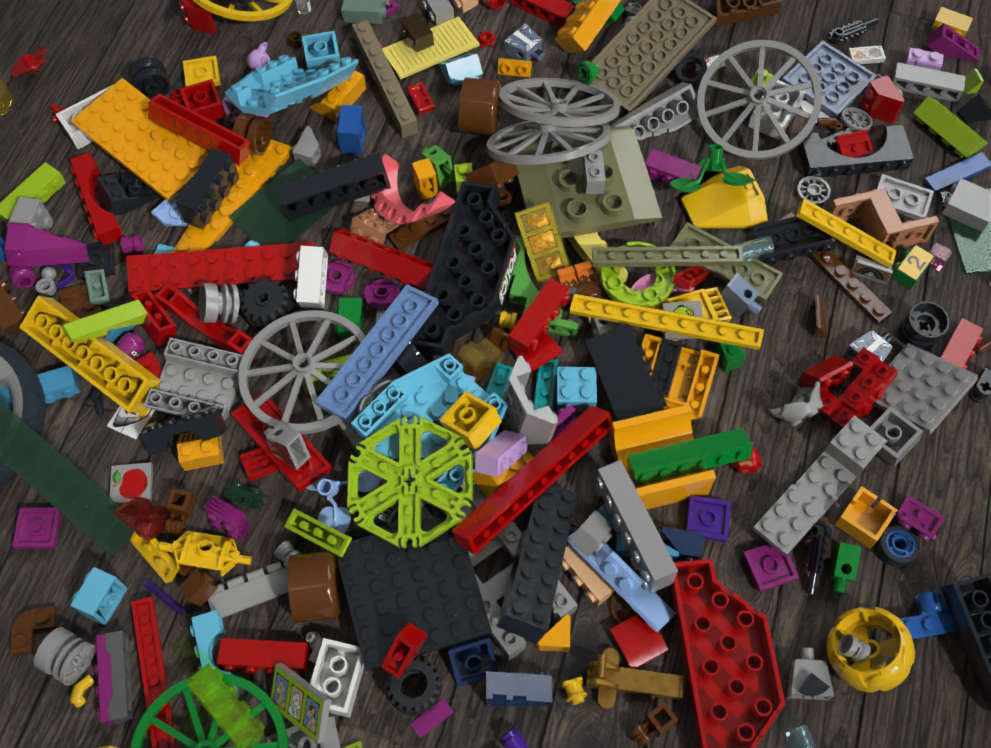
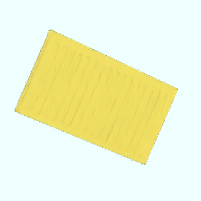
M458 16L430 28L433 32V46L416 52L413 47L409 46L406 38L382 48L398 77L403 79L476 48L480 43Z

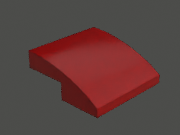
M547 333L545 336L541 335L538 346L535 350L531 349L528 355L513 345L509 346L512 354L516 357L522 355L525 362L529 363L531 372L563 353L559 345Z
M639 614L610 629V634L620 648V653L630 669H637L668 651V647L660 632H656L653 628L649 627Z

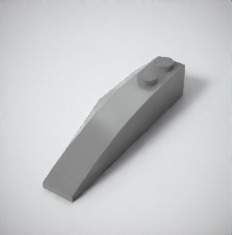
M682 82L641 105L610 127H631L634 129L638 141L666 132H673L699 118L697 98L693 87L689 83Z

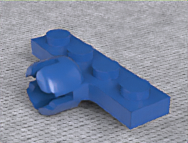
M936 590L916 595L918 615L901 618L909 630L912 639L958 632L950 611L944 605L941 593Z

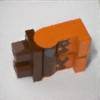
M590 260L574 265V269L573 266L557 270L556 281L570 289L569 309L574 294L602 299V289L593 273Z

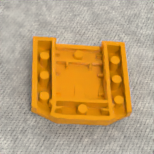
M645 334L642 347L646 355L643 356L645 362L649 361L653 371L650 375L653 379L664 339ZM683 347L669 398L664 397L667 406H664V409L667 410L690 404L692 409L691 420L701 419L720 354L702 349L699 352Z

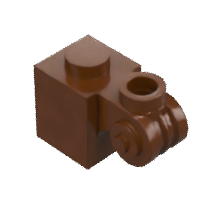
M172 488L166 504L167 510L171 513V518L165 521V531L167 533L172 532V534L181 535L184 532L187 519L192 518L198 501L192 492Z
M183 564L180 566V574L187 578L179 586L180 591L189 602L201 607L218 589L213 582L215 578L201 567Z
M663 702L644 718L646 722L643 725H634L630 735L634 737L639 747L641 745H648L651 743L650 740L654 735L657 738L673 727L678 722V719L667 704Z

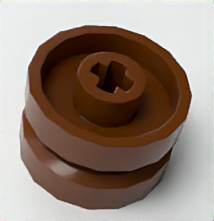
M242 112L235 121L233 132L250 140L249 152L260 156L266 152L270 144L272 122L267 117Z

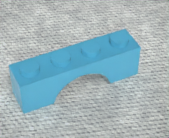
M215 610L192 617L193 625H190L192 637H196L197 645L194 646L196 657L200 658L201 666H199L200 675L209 673L233 675L231 672L217 669L213 661L214 648L217 642L226 635L221 614ZM206 684V687H203L205 699L214 705L218 704L225 684ZM232 685L228 700L239 697L237 686Z

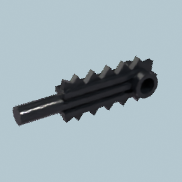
M873 18L865 22L857 20L856 22L853 21L852 24L848 23L847 26L842 25V28L832 29L828 33L830 41L833 44H839L843 40L847 41L848 38L853 39V36L858 37V34L863 35V33L867 32L866 28L878 24V19Z
M823 520L821 523L816 522V525H813L811 528V535L813 537H811L812 545H810L811 550L809 561L807 562V571L810 574L806 593L813 595L815 594L818 574L821 575L824 568L823 563L826 559L825 552L829 543L828 539L832 536L831 527L826 525Z

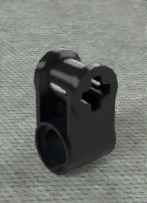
M988 366L982 369L978 375V380L969 393L970 398L976 403H984L989 395H991V368Z

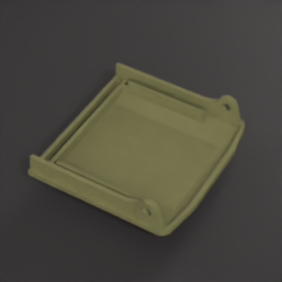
M628 126L610 127V141L597 150H602L606 178L604 194L585 193L582 167L583 156L548 164H516L519 171L516 177L519 181L525 208L529 209L548 202L557 229V233L554 235H559L560 239L652 222L653 228L657 227L658 221L662 220V215L633 128ZM573 132L596 139L602 134L594 132ZM559 135L573 149L589 143ZM540 138L519 151L517 155H535ZM554 140L546 142L542 154L557 153L565 150Z

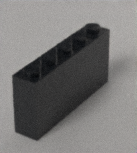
M629 323L586 340L617 421L665 410L664 406H667L663 394L659 396L657 389H660L656 378H651L650 373L653 371L649 361L645 362L643 356L646 355L642 345L638 346L636 342L639 339L635 328L631 330Z

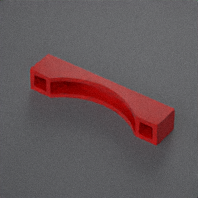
M91 152L70 159L73 165L70 169L73 176L77 177L74 181L78 189L82 190L79 191V195L82 201L86 202L83 206L86 213L90 214L88 220L91 226L95 227L92 231L96 240L100 239L103 246L120 240L124 236L115 215L101 208L95 200L94 189L96 179L101 174Z
M168 283L155 295L156 300L165 311L226 351L244 355L245 350L253 340V338L241 330L229 327L219 321H216V323H202L199 316V307L181 291Z

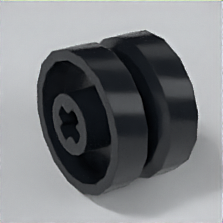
M144 57L134 61L128 68L127 73L131 85L150 100L159 93L165 96L171 88L170 80L166 74L164 64L160 60L153 57Z

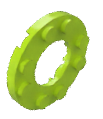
M628 242L621 247L656 246L645 242ZM675 266L651 267L656 274V281L653 286L642 291L632 290L622 283L620 278L622 267H601L600 278L605 292L615 302L651 308L665 301L671 294L675 284L672 280L674 275H676Z

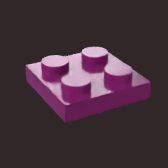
M60 507L19 508L12 547L14 549H56L63 510Z
M770 544L745 551L742 554L759 593L799 579L789 554L785 557Z

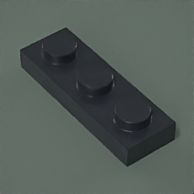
M668 339L663 340L653 378H656L660 389H657L658 394H663L664 397L669 398L683 348L682 342Z

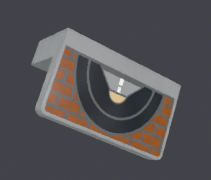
M856 255L851 272L854 275L886 285L893 270L892 266L888 268L877 261Z

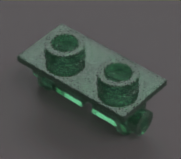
M238 481L224 484V486L229 487L223 494L226 500L241 504L244 497L243 505L255 510L258 508L262 509L264 502L261 500L268 497V495L262 493V489L255 487L248 489L244 487V483Z

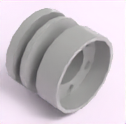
M202 283L199 292V316L201 322L216 323L219 314L221 323H226L227 320L229 323H236L240 307L237 285L229 284L228 287L227 284H222L218 292L216 284Z
M63 627L56 628L48 634L38 647L34 657V666L46 674H52L54 679L69 686L80 679L91 664L95 653L94 645L80 637L77 638L74 633Z

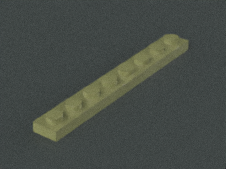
M742 246L592 247L593 267L743 265L744 262Z

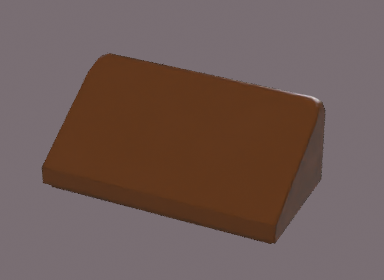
M816 295L811 304L813 337L825 338L827 337L826 306L821 297Z

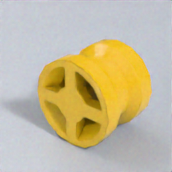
M502 310L499 329L508 328L512 331L516 325L517 313L509 314Z

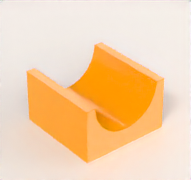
M690 404L612 422L608 442L615 462L622 461L633 485L634 482L628 471L627 455L694 439ZM705 469L647 484L634 485L647 510L688 500L690 495L698 497L708 495L716 476L714 470L708 471Z

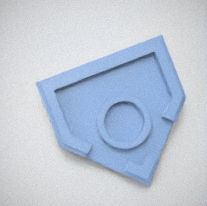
M180 194L170 203L164 200L151 212L164 226H189V224L184 223L176 205V200Z

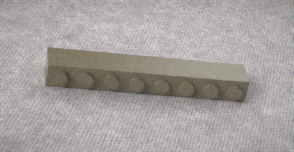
M365 20L353 24L354 39L402 138L418 133L417 119L369 21Z

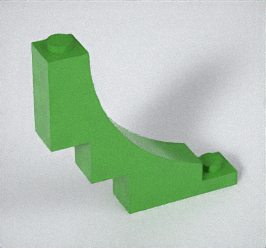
M516 235L520 251L510 283H512L510 303L525 306L524 314L540 292L532 283L526 269V246L523 237ZM560 309L558 318L555 321L552 320L549 324L548 332L576 338L579 323L570 319L563 320V310Z

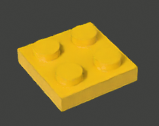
M216 56L183 61L186 87L213 79L215 86L221 85Z

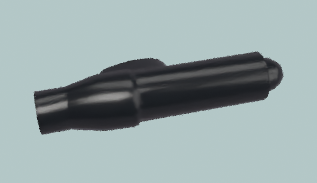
M93 385L91 399L95 403L96 414L102 417L104 414L102 391Z

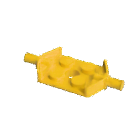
M187 531L178 540L174 541L173 544L162 541L159 544V550L173 553L177 569L180 568V564L219 570L221 571V576H224L235 564L250 565L252 556L240 555L234 538ZM203 547H209V548H211L210 550H207V551L201 550V548H203Z

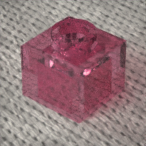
M936 242L929 252L935 256L930 266L940 271L953 251Z

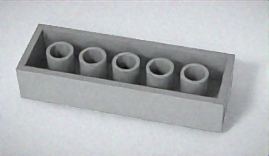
M619 460L598 469L597 477L595 478V491L598 497L602 496L605 502L603 503L604 509L608 515L611 514L614 520L612 521L614 529L617 533L620 532L623 538L621 539L625 551L629 550L632 556L630 558L634 569H638L641 574L640 578L644 581L643 587L645 589L648 588L651 594L673 584L678 570L622 461Z

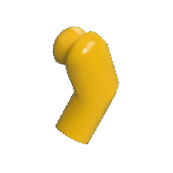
M90 674L73 687L70 703L74 704L76 708L84 705L85 698L83 693L95 683Z

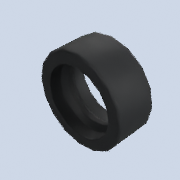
M695 53L686 54L675 66L678 82L689 83L693 88L700 85L707 70L705 59ZM690 63L698 64L701 67V73L694 78H686L681 72L685 65Z

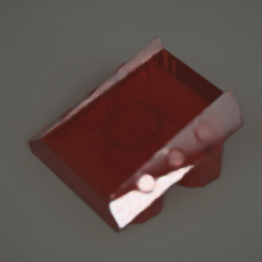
M140 496L133 498L113 512L116 517L147 544L165 531V521L169 518L166 507L162 505L154 506L149 499Z

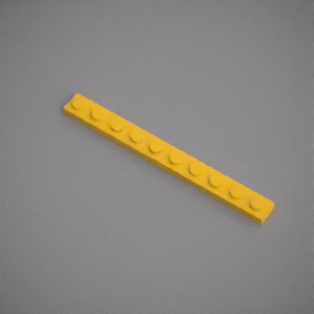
M574 294L570 307V314L621 324L629 323L632 326L760 350L764 329Z

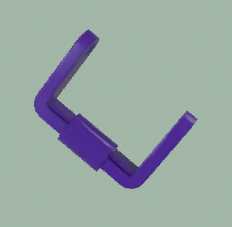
M69 263L61 264L62 268L70 276L56 284L58 289L63 288L76 278L72 273L73 269ZM55 264V265H45L44 267L50 266V267H53V268H54V267L57 266L58 264Z

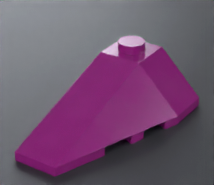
M9 222L5 254L9 266L31 267L89 261L87 245L82 242L52 235L50 231L45 230L44 232L26 223Z

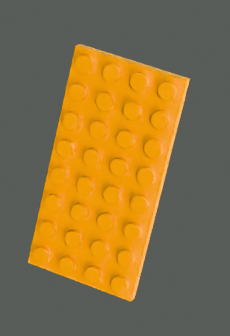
M121 78L70 121L74 127L170 203L185 189L210 151L148 119V102L150 99Z

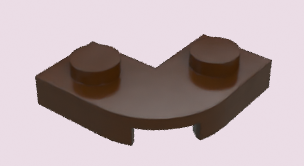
M50 606L30 609L18 616L11 629L10 654L14 656L35 653L36 631L57 628V607Z

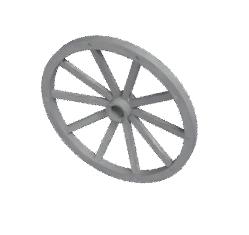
M772 40L748 41L723 52L706 70L698 90L697 108L699 119L707 136L714 144L722 145L723 151L748 160L770 159L794 149L812 131L821 109L822 89L815 68L795 48ZM760 49L757 86L753 84L733 56L746 51ZM765 49L775 50L790 56L791 58L763 86ZM729 60L750 90L715 82L711 78L717 69ZM795 61L805 69L811 82L768 91ZM708 86L748 96L705 112L704 101ZM813 88L814 107L812 114L771 97ZM761 94L764 97L758 100L755 98V95ZM750 103L721 139L712 129L707 117ZM767 103L806 118L808 122L802 131L790 141ZM755 107L752 151L743 150L728 144L729 138ZM761 108L764 109L785 143L784 145L771 150L758 151Z
M531 78L514 81L503 86L499 94L500 106L510 114L540 124L563 127H585L610 122L619 115L621 106L620 100L606 89L592 84L586 85L580 81L559 78ZM544 87L551 103L526 88ZM551 87L570 88L571 91L565 99L555 98ZM519 90L537 102L510 94ZM578 90L595 95L568 105ZM600 99H604L610 104L581 107ZM510 100L523 103L529 106H518L513 104ZM609 110L602 114L588 113V111Z
M524 121L508 126L493 134L487 141V150L489 156L493 159L509 164L537 165L562 162L585 156L605 146L611 139V128L608 123L591 127H563ZM573 132H594L602 134L596 139ZM559 135L589 143L573 149ZM515 137L510 140L499 143L501 140L505 138ZM540 138L535 155H517L519 151ZM525 140L508 153L498 150L502 147ZM554 140L565 150L557 153L542 154L546 142Z
M301 311L273 321L253 338L241 359L238 377L240 392L245 404L260 422L272 429L277 424H283L299 431L301 434H311L340 424L344 420L335 415L324 419L321 408L315 403L317 395L311 378L314 376L328 386L331 380L316 369L340 370L344 364L320 363L319 361L357 341L361 343L366 336L347 318L327 311ZM324 321L308 352L304 353L296 323ZM330 323L343 327L353 335L313 356ZM290 325L298 355L293 356L266 340L277 331ZM261 346L292 362V364L249 370L252 360ZM291 371L257 400L253 401L249 391L248 377ZM296 377L281 421L268 416L258 408ZM305 379L318 421L306 424L288 423L302 381Z

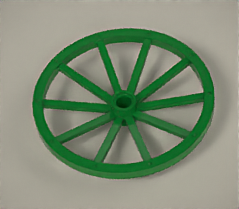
M209 673L180 681L163 692L150 705L141 718L134 733L131 748H142L151 723L190 748H220L264 709L268 710L274 721L278 742L224 748H289V737L284 719L278 707L262 689L238 676ZM223 683L225 685L206 740L190 689L204 684ZM232 685L250 692L261 701L258 706L215 741ZM182 692L184 693L199 743L156 718L160 710Z

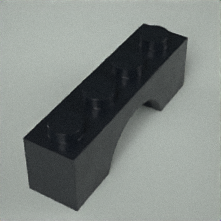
M207 407L200 410V413L197 414L190 412L182 415L179 419L172 417L166 419L161 424L154 422L145 426L146 429L140 436L148 455L167 451L174 444L175 433L179 431L192 432L203 441L222 436L227 427L219 407L215 409Z

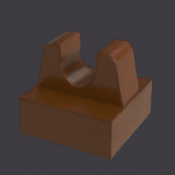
M495 327L492 330L488 345L505 353L509 346V334Z

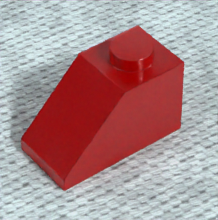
M409 623L397 634L381 667L400 679L420 651L428 635L412 623Z

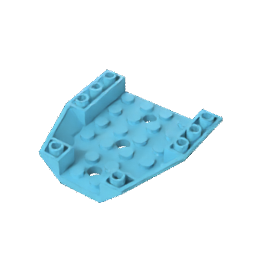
M282 55L278 57V60L267 62L266 66L256 67L255 71L249 73L235 85H232L231 88L225 91V94L243 113L269 115L287 108L288 105L301 103L303 98L309 96L310 98L317 97L349 80L359 61L358 59L344 57L340 59V62L329 64L328 68L318 71L316 69L304 71L303 68L298 69L295 57Z
M447 354L394 380L351 422V425L360 437L365 440L398 418L402 420L403 417H406L408 424L414 422V416H417L419 424L420 417L433 423H440L441 417L465 391L494 406L501 420L508 404L496 393L493 392L489 395L463 373L464 366L452 355ZM499 425L476 451L465 444L461 446L460 450L469 448L473 455V472L475 471L476 452L494 439ZM425 432L422 435L421 461L446 446L447 441L431 432ZM393 434L376 445L375 451L399 463L400 435ZM457 465L433 481L456 492L464 483V468L461 465ZM410 474L409 480L407 481L411 484L412 482H415V480L411 477Z

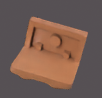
M370 208L352 219L350 232L384 244L386 234L399 227L400 224L387 221L379 215L375 208Z

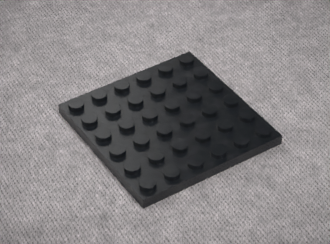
M447 514L421 521L422 531L428 532L447 519ZM457 525L422 547L419 546V539H417V548L413 547L412 540L407 541L406 548L401 546L400 540L399 548L376 535H370L351 541L343 557L336 554L365 671L382 666L397 634L409 623H412L428 635L416 656L492 634L469 552L458 546L452 530ZM398 528L388 530L387 532L394 534L398 532Z

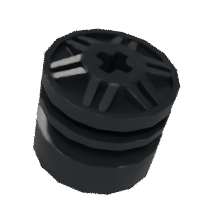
M930 301L919 302L912 307L899 324L898 332L900 339L905 345L909 343L922 350H927L934 346L949 328L950 320L944 308L937 303Z

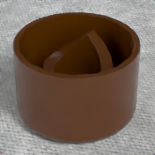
M472 77L464 78L459 104V132L492 136L496 133L501 109L499 94L502 86L499 81Z
M325 551L289 556L288 593L294 623L335 619L340 615V576L337 559L333 552Z

